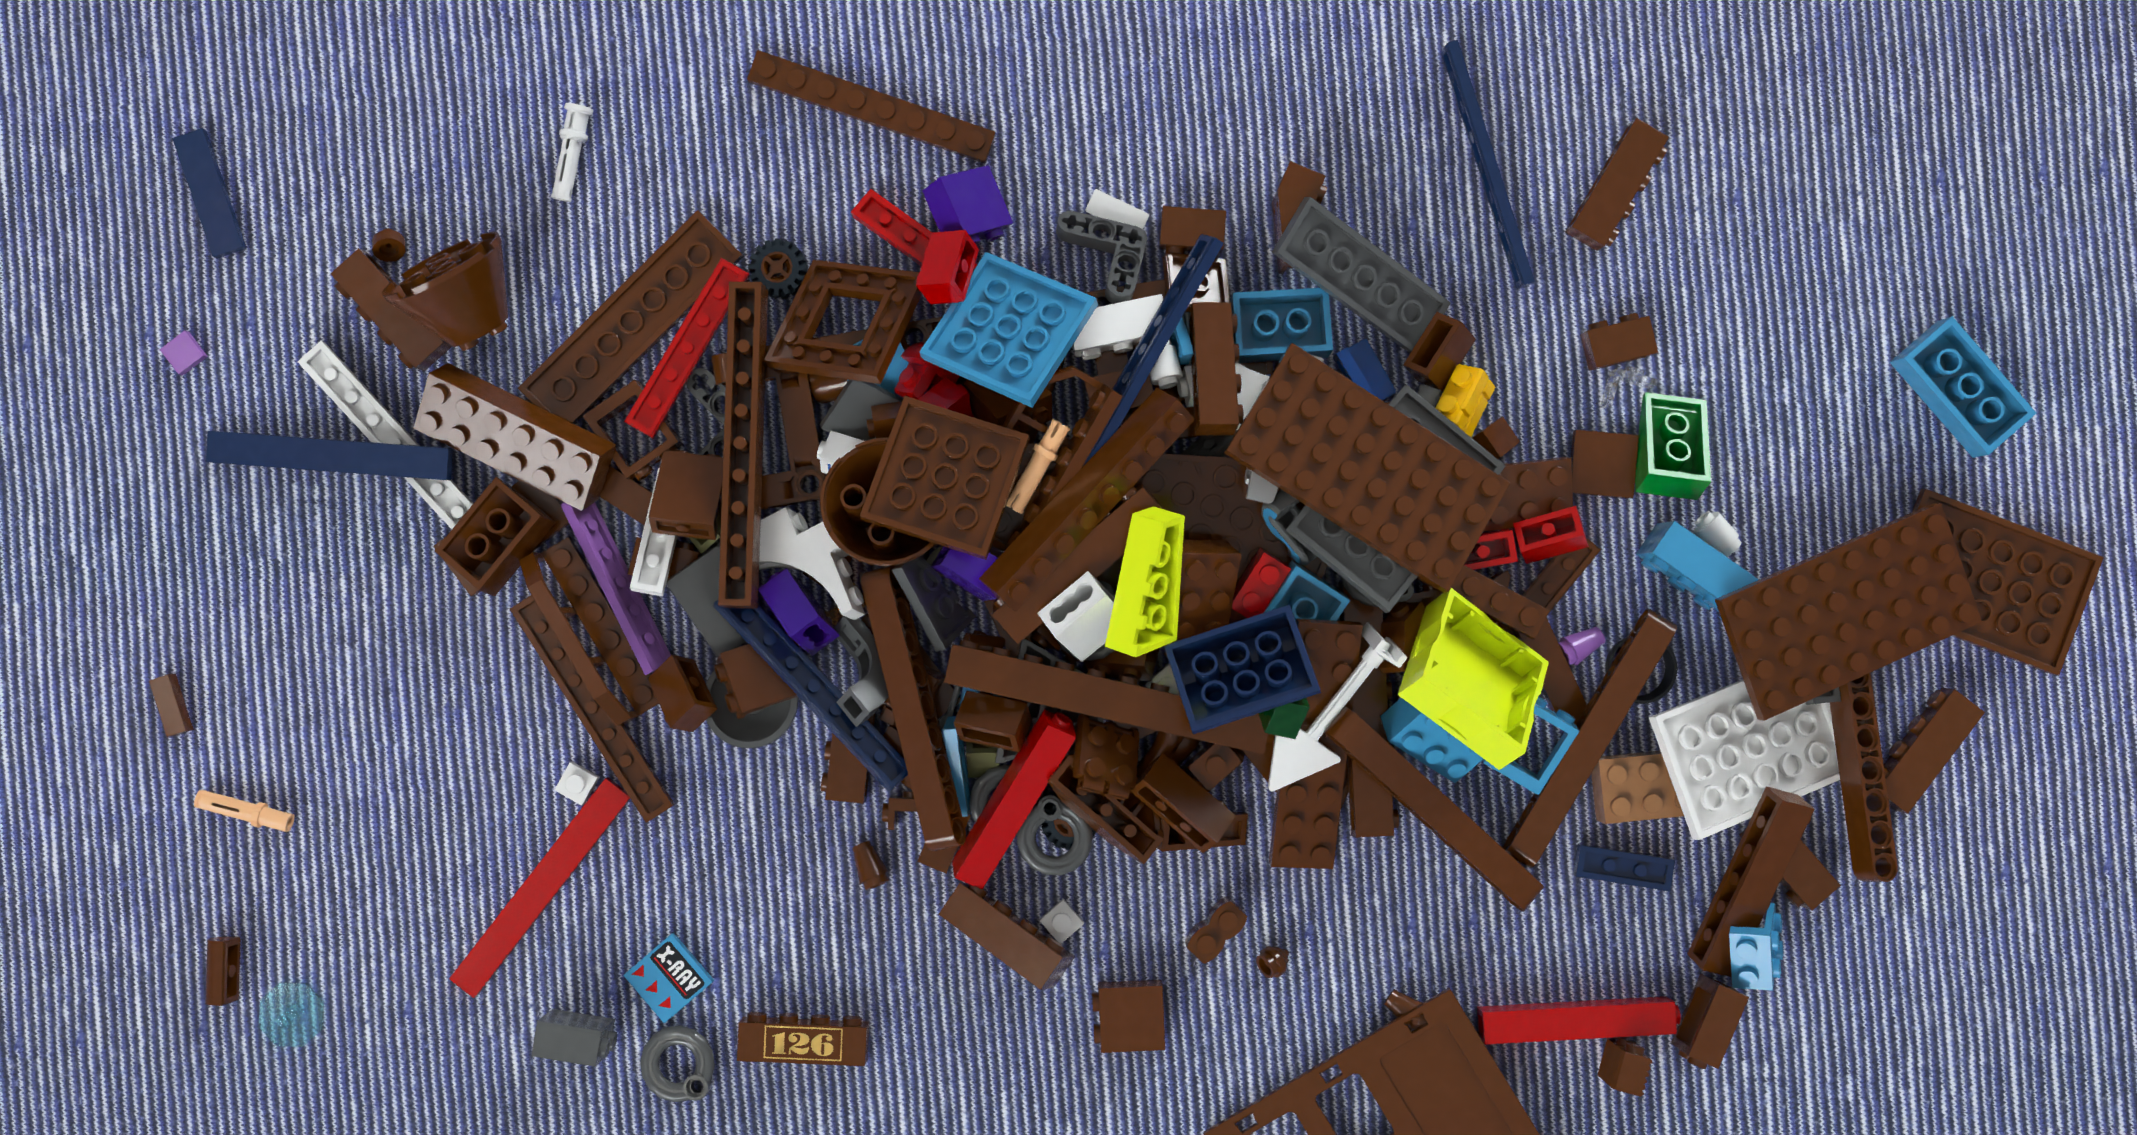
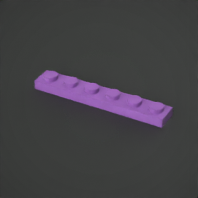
M563 502L560 505L644 674L648 675L654 672L671 654L640 592H634L630 589L632 576L627 574L628 568L596 503L594 502L581 511Z

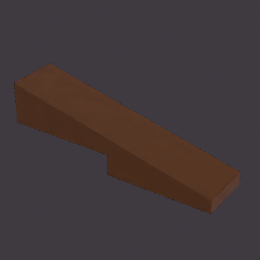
M1547 617L1536 639H1530L1513 630L1519 640L1549 662L1542 693L1551 710L1555 713L1559 709L1565 711L1575 718L1574 724H1576L1587 704Z

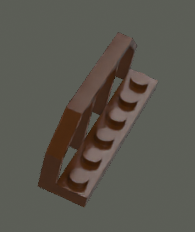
M1074 366L1056 370L1048 384L1077 376L1095 386L1098 390L1092 394L1088 404L1090 408L1084 418H1080L1076 422L1072 430V439L1065 437L1062 443L1066 446L1058 453L1057 465L1052 474L1047 475L1042 481L1040 488L1037 487L1033 493L1038 498L1035 503H1031L1027 507L1023 516L1024 522L1019 531H1015L1011 535L1008 544L994 537L992 545L1003 551L1011 545L1081 470L1123 397L1111 387ZM1018 401L1014 403L1002 424V427L1013 429L1019 419L1043 433H1046L1048 426L1022 413L1026 405ZM1016 476L1014 484H1017L1020 477Z
M567 537L541 553L532 552L519 560L528 590L591 696L617 726L627 724L657 706L659 702L654 697L653 689L648 680L652 673L644 674L603 590L572 538ZM544 560L546 561L573 607L558 606L544 582L539 563ZM576 614L578 615L602 656L589 658L567 621L569 618ZM604 663L608 665L634 711L628 712L607 688L596 668Z

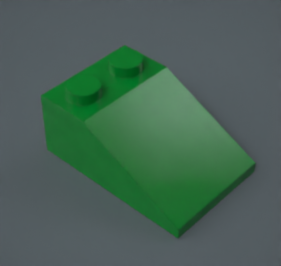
M1645 392L1642 398L1638 431L1635 492L1698 500L1711 483L1707 400Z

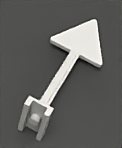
M1368 622L1362 628V636L1370 646L1361 656L1363 658L1308 730L1303 731L1300 729L1296 739L1275 735L1268 789L1271 792L1341 761L1340 757L1318 741L1372 670L1374 668L1377 669L1384 659L1398 668L1406 661L1407 656L1389 637L1382 638Z

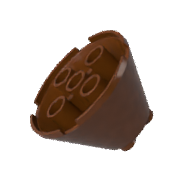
M498 232L483 233L480 235L482 240L473 244L468 239L463 240L419 262L401 274L404 279L401 283L394 286L391 282L383 289L382 295L384 299L452 347L459 346L462 351L476 346L479 343L478 338L487 333H490L492 336L502 332L508 327L505 322L508 318L502 240Z
M889 437L876 438L855 445L856 448L845 454L841 459L838 458L825 477L820 496L822 519L828 534L835 544L852 558L877 566H891L912 561L935 545V543L860 519V513Z

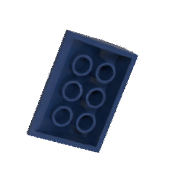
M1290 604L1164 646L1193 734L1321 693Z

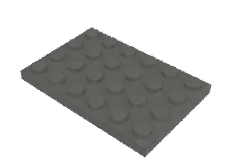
M1407 384L1401 388L1388 404L1499 475L1506 467ZM1306 505L1285 529L1386 614L1390 612L1418 577Z

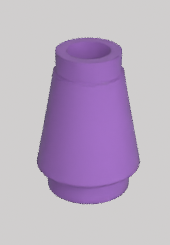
M1593 627L1592 629L1561 637L1559 645L1568 665L1573 664L1577 666L1605 643V637L1598 627Z

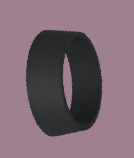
M1627 638L1616 643L1607 656L1605 672L1608 671V677L1611 673L1609 669L1616 650ZM1669 645L1662 655L1665 662V673L1661 683L1652 692L1637 696L1634 703L1645 704L1655 702L1664 697L1673 687L1678 668L1675 654Z

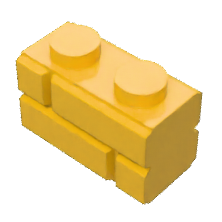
M1457 364L1435 408L1467 435L1472 437L1488 404L1487 401L1491 398L1496 387L1489 380L1488 375L1483 369Z

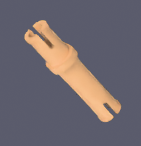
M1055 419L1051 420V424L1039 444L1036 443L1033 450L1035 451L1009 496L1006 506L1012 507V510L1020 514L1024 513L1025 507L1051 461H1056L1058 457L1056 453L1067 433L1071 430L1068 426L1062 425L1061 422Z
M199 790L194 800L195 808L251 822V826L257 828L266 826L289 832L294 823V814L268 807V804L262 802L254 804L206 790Z

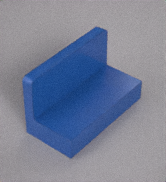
M1363 339L1333 356L1343 376L1382 401L1396 393L1395 387L1367 339Z

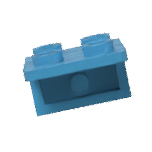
M1770 903L1767 909L1764 928L1730 926L1732 988L1773 991L1775 978H1781V960H1783L1784 946L1783 941H1780L1779 933H1782V914L1776 913L1775 903Z

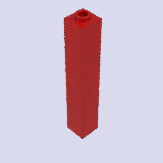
M1044 709L1022 745L1021 751L1014 758L967 835L964 845L960 847L953 858L954 878L977 888H984L1046 788L1047 780L1057 770L1076 739L1073 722L1069 717L1059 712L1054 714Z
M1667 996L1477 1006L1478 1033L1485 1045L1677 1034L1676 1024H1680L1681 1021L1678 1005H1675V1002Z

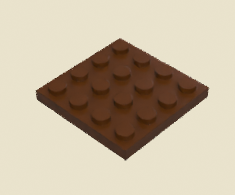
M904 396L860 513V519L987 560L1030 439L1029 435Z

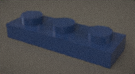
M1578 844L1573 875L1594 880L1671 891L1675 860Z

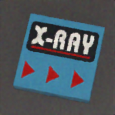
M674 932L623 975L663 1023H666L714 981Z

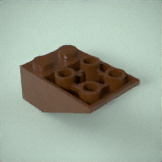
M1292 161L1289 162L1272 201L1276 244L1304 197H1311L1319 204L1322 203L1328 188L1322 185L1326 177L1325 175ZM1277 257L1279 274L1283 275L1287 267L1293 269Z

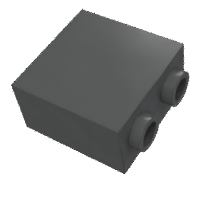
M552 1009L537 1021L531 1056L596 1067L604 1058H607L610 1051L615 1049L617 1042V1032H613L615 1019Z

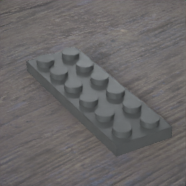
M1304 197L1272 251L1273 254L1408 353H1411L1436 312L1445 314L1451 303L1311 197Z

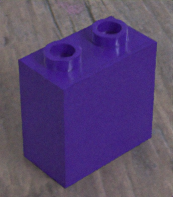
M989 165L941 176L922 190L940 232L966 230L974 243L978 244L983 239L991 242L1004 236L1003 230L1013 224V220Z
M944 546L941 548L931 564V567L936 572L982 601L997 598L979 580L983 573L997 560L996 556L989 553L987 560Z
M787 568L773 574L767 583L758 589L789 637L811 656L840 636L810 590Z

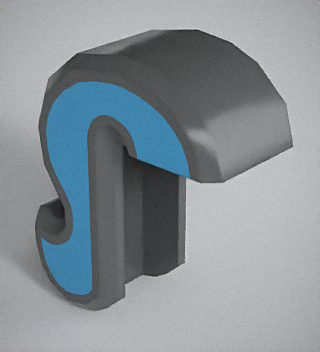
M1280 489L1272 503L1262 504V518L1270 532L1288 548V555L1298 565L1306 566L1317 556L1285 530L1301 511L1297 506L1300 501Z

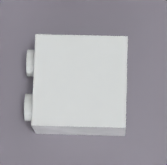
M1087 571L1037 614L1053 636L1083 662L1105 644L1115 598Z

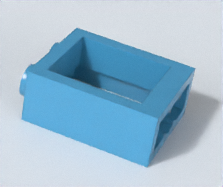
M1539 696L1535 703L1534 714L1563 730L1564 733L1538 774L1515 761L1498 770L1485 759L1482 760L1487 766L1537 795L1540 794L1580 732L1576 724H1574L1575 718L1561 709L1555 713L1546 707L1548 702Z

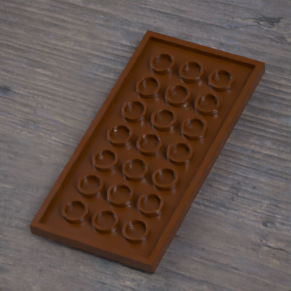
M1293 343L1288 346L1224 452L1443 593H1447L1451 589L1510 485V482Z
M1932 503L1715 599L1756 717L1762 721L1982 622L1941 503Z

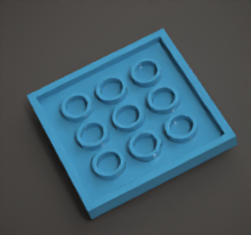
M985 252L973 270L964 302L952 303L919 353L921 358L927 362L1033 408L1097 308V298Z

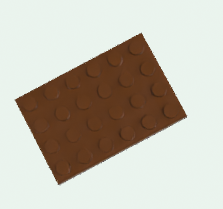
M1921 489L1912 512L1932 503L1942 504L1982 620L1981 623L1956 633L1952 637L2048 674L2059 676L2104 557L1931 490Z

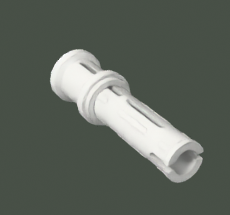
M565 103L564 108L567 110L564 128L559 131L560 138L563 141L551 198L571 202L581 146L588 141L586 129L589 116L593 115L594 110L579 104Z

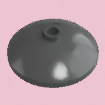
M715 670L707 680L706 685L717 706V710L706 721L711 730L730 745L747 749L767 746L783 736L795 719L798 709V697L748 713L744 718L738 720L736 713H731L727 707L725 695L728 692L724 682L719 683Z

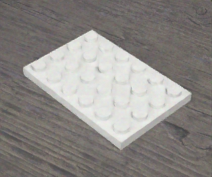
M1742 679L1649 717L1693 840H1701L1750 819L1766 786L1797 794L1801 797L1840 780L1830 703L1806 705L1805 702L1765 721L1758 720Z

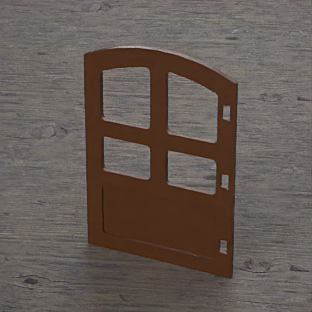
M1450 987L1203 1132L1204 1135H1250L1282 1115L1293 1112L1308 1135H1337L1317 1103L1316 1096L1352 1074H1359L1391 1124L1393 1132L1390 1135H1540ZM1423 1014L1427 1023L1411 1032L1406 1023ZM1338 1064L1342 1073L1326 1082L1321 1073ZM1253 1113L1257 1123L1241 1131L1236 1123Z

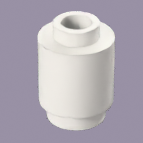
M1170 339L1149 374L1152 385H1159L1160 389H1167L1178 385V380L1183 377L1176 347L1171 345Z
M1707 511L1694 523L1696 525L1694 529L1695 535L1726 557L1734 553L1742 543L1738 539L1739 534L1719 512L1711 513Z

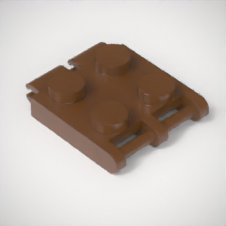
M1080 714L1077 721L1073 777L1078 778V789L1097 794L1103 792L1105 796L1120 800L1128 799L1130 791L1136 788L1139 730L1135 728H1130V730L1116 727L1113 722L1105 721V723L1089 719L1088 715Z

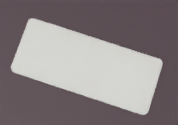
M1098 189L1094 190L1085 209L1087 213L1096 217L1134 225L1141 229L1144 228L1149 218L1148 213Z

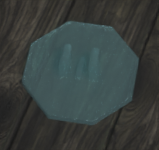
M280 982L260 1000L259 1028L275 1046L304 1047L323 1029L324 1001L307 983Z

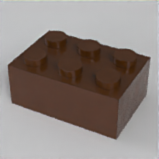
M1183 540L1177 641L1229 624L1241 553L1226 540Z

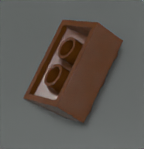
M495 477L434 551L478 591L496 596L521 566L519 560L531 554L556 522L525 496L500 478Z

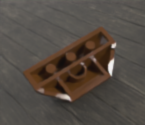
M1067 755L1057 770L1047 780L1061 802L1084 820L1108 843L1141 864H1145L1164 839L1160 827V816L1131 791L1128 799L1120 800L1105 796L1103 792L1097 794L1078 789V778L1073 777L1074 755Z

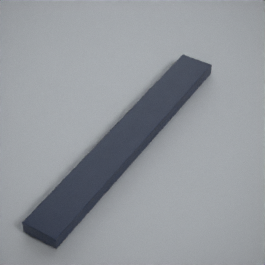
M1454 40L1445 45L1441 54L1517 289H1521L1531 285L1535 280L1459 42Z
M1201 234L1114 385L1113 390L1123 397L1084 465L1121 425L1224 243L1217 238Z
M207 431L206 462L436 480H451L453 448Z
M718 600L714 602L713 607L888 792L893 790L908 775L905 759L868 720L858 727L852 723L836 703L843 693L759 605L758 608H725L718 605Z

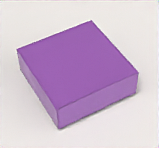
M185 330L159 349L175 371L182 376L208 357L191 333Z

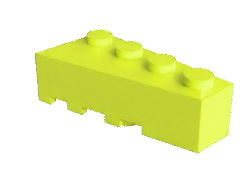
M1154 506L1132 513L1105 647L1138 657L1177 641L1184 515Z

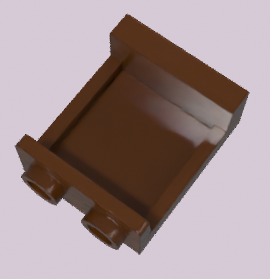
M684 450L663 451L649 512L652 533L716 540L718 534L717 516L722 498L723 458L716 454H690Z
M750 644L719 654L717 664L714 665L715 674L719 683L724 682L728 692L725 695L727 707L731 713H736L738 720L744 718L748 713L798 697Z

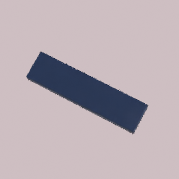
M200 128L172 138L212 256L218 259L247 249L207 131Z

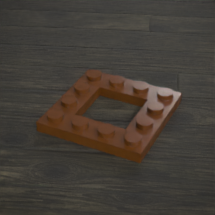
M813 260L766 354L764 362L768 368L881 384L922 296V293L916 286L917 275L920 272ZM832 296L880 301L879 307L860 346L812 340Z

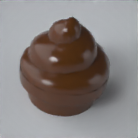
M1271 946L1263 948L1260 951V955L1256 958V963L1261 973L1267 978L1283 975L1287 970L1289 951Z

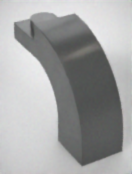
M843 616L835 626L840 634L837 639L855 660L859 671V680L849 687L836 703L852 723L858 727L878 710L889 695L874 634L868 630L866 624L859 618L852 620Z

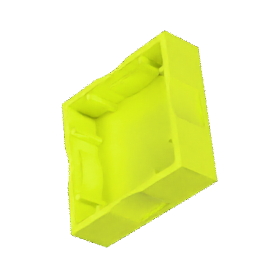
M1451 588L1449 592L1441 594L1426 606L1397 695L1500 770L1526 752L1534 722L1535 703L1541 694L1549 662L1517 637L1496 625L1483 611Z

